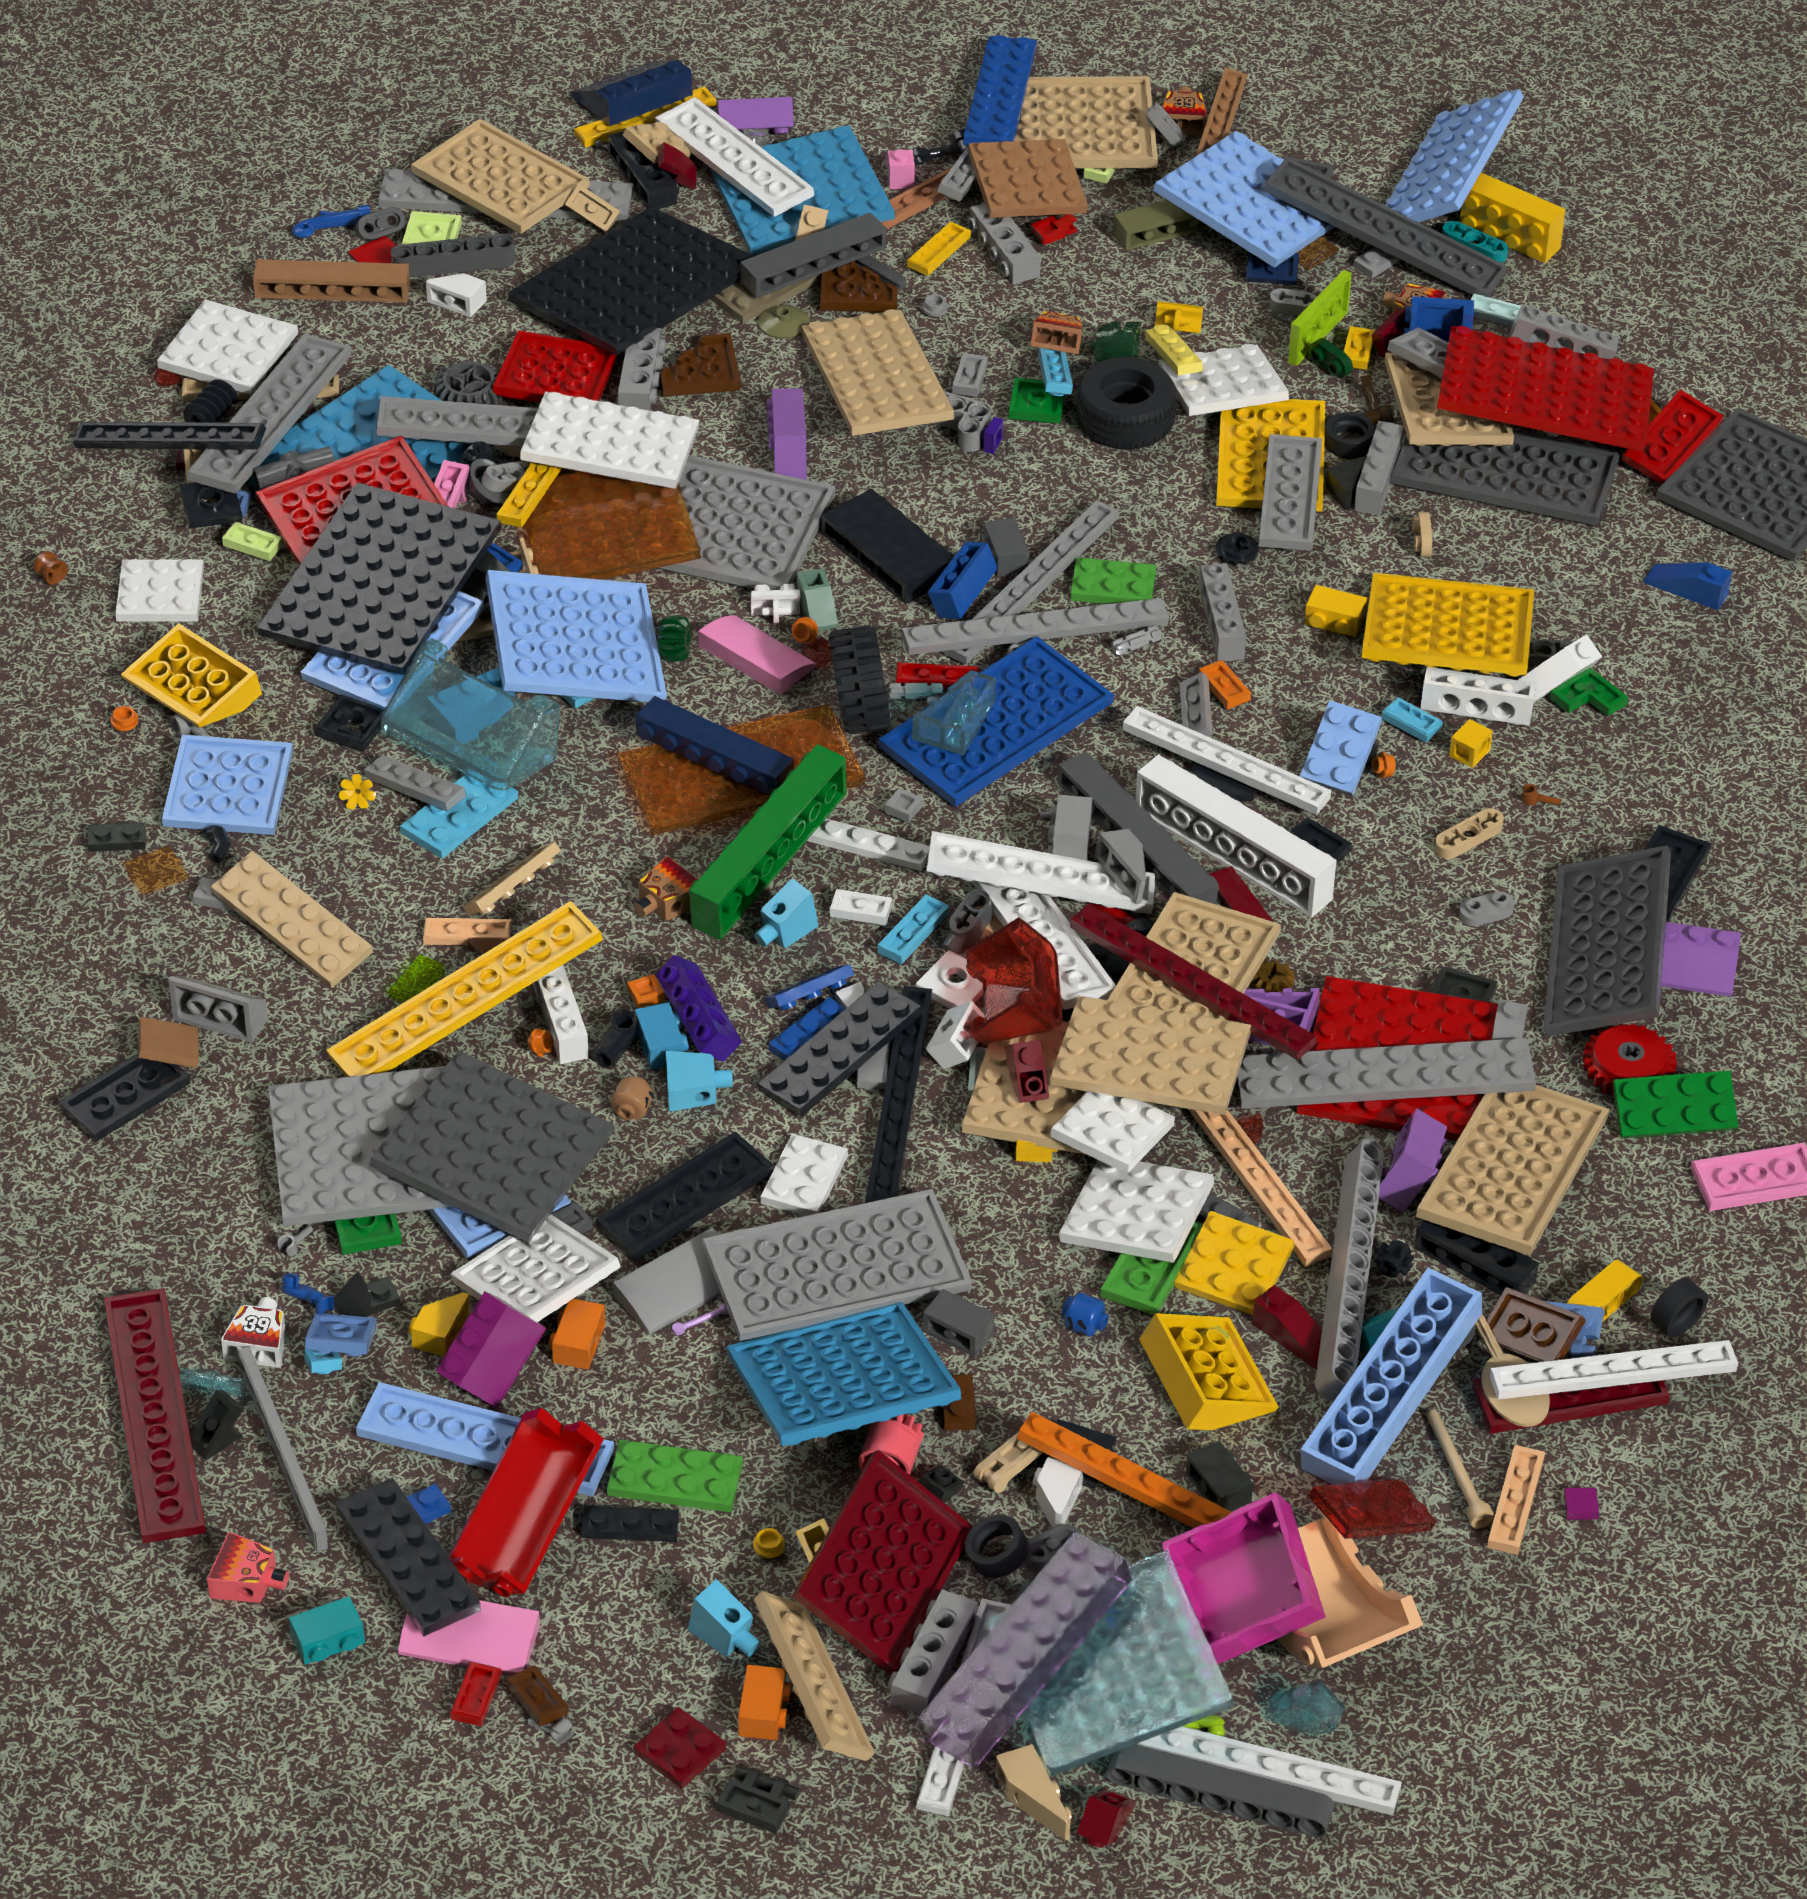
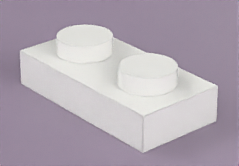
M836 889L830 907V917L886 926L892 908V898Z

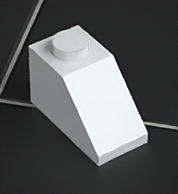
M465 273L428 279L426 281L428 302L471 317L487 301L486 281Z
M1047 1457L1043 1468H1037L1033 1478V1485L1037 1486L1036 1500L1052 1528L1066 1523L1082 1489L1083 1472L1057 1459Z

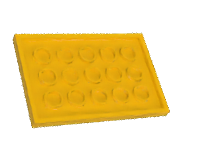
M1289 399L1220 411L1216 506L1262 509L1270 434L1322 438L1316 512H1322L1325 401Z

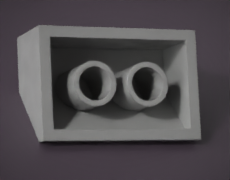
M170 976L168 980L173 1020L253 1043L268 1019L265 999L187 976Z

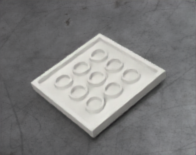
M205 299L158 358V368L208 383L214 379H220L229 383L236 391L252 395L297 336L298 327L284 321Z
M1245 344L1232 349L1220 348L1217 351L1207 353L1195 352L1202 361L1203 371L1179 376L1164 359L1159 360V367L1165 370L1173 380L1176 387V397L1188 416L1289 400L1288 389L1258 345Z
M1098 1160L1059 1232L1060 1242L1174 1263L1214 1185L1213 1174L1140 1161L1126 1174Z
M550 1214L529 1243L511 1234L452 1272L451 1276L454 1284L479 1300L484 1291L503 1299L536 1322H539L576 1296L584 1293L588 1288L608 1277L620 1268V1264L616 1256Z

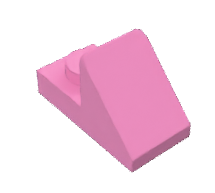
M444 460L434 485L449 507L456 508L458 502L466 503L469 465Z

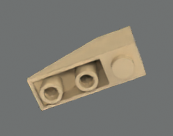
M1033 1744L996 1755L995 1775L1007 1800L1063 1840H1069L1070 1826L1074 1824L1070 1808L1063 1806L1060 1800L1061 1793L1055 1780L1051 1781L1048 1776V1766L1044 1756H1038Z

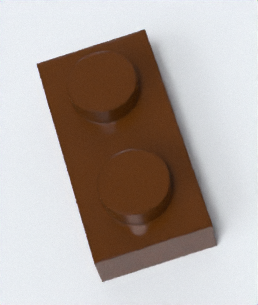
M973 1374L952 1375L961 1389L962 1399L943 1406L944 1430H975Z
M535 1665L507 1678L508 1689L539 1727L568 1714L566 1702Z

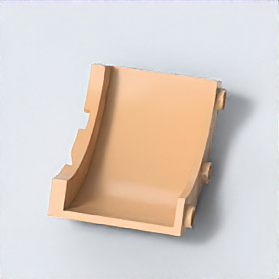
M1340 1512L1325 1516L1298 1528L1326 1618L1277 1639L1295 1658L1308 1666L1324 1668L1423 1626L1412 1595L1400 1594L1393 1589L1390 1591L1384 1590L1383 1581L1375 1574L1369 1565L1362 1566L1355 1556L1358 1553V1548Z

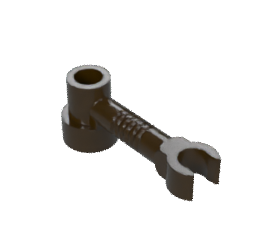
M1371 375L1360 376L1362 383L1360 388L1368 407V411H1364V415L1371 419L1374 425H1377L1378 421L1393 423L1391 405L1378 406Z

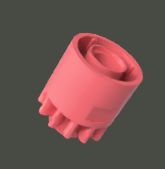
M908 1414L892 1417L884 1422L877 1421L871 1423L858 1459V1466L861 1472L871 1454L879 1450L910 1475L924 1433L921 1432L923 1425L920 1423L914 1424L915 1417Z

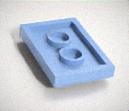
M1329 700L1300 777L1353 796L1383 721L1382 717Z

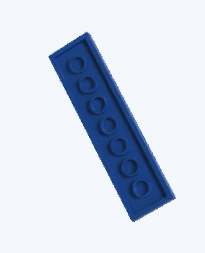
M1003 35L988 37L964 133L963 145L968 146L969 143L1015 141L1037 49V40L1027 37L1009 38Z

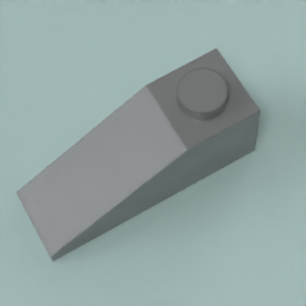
M1130 829L1099 833L1094 857L1135 904L1141 903L1146 882L1143 844Z

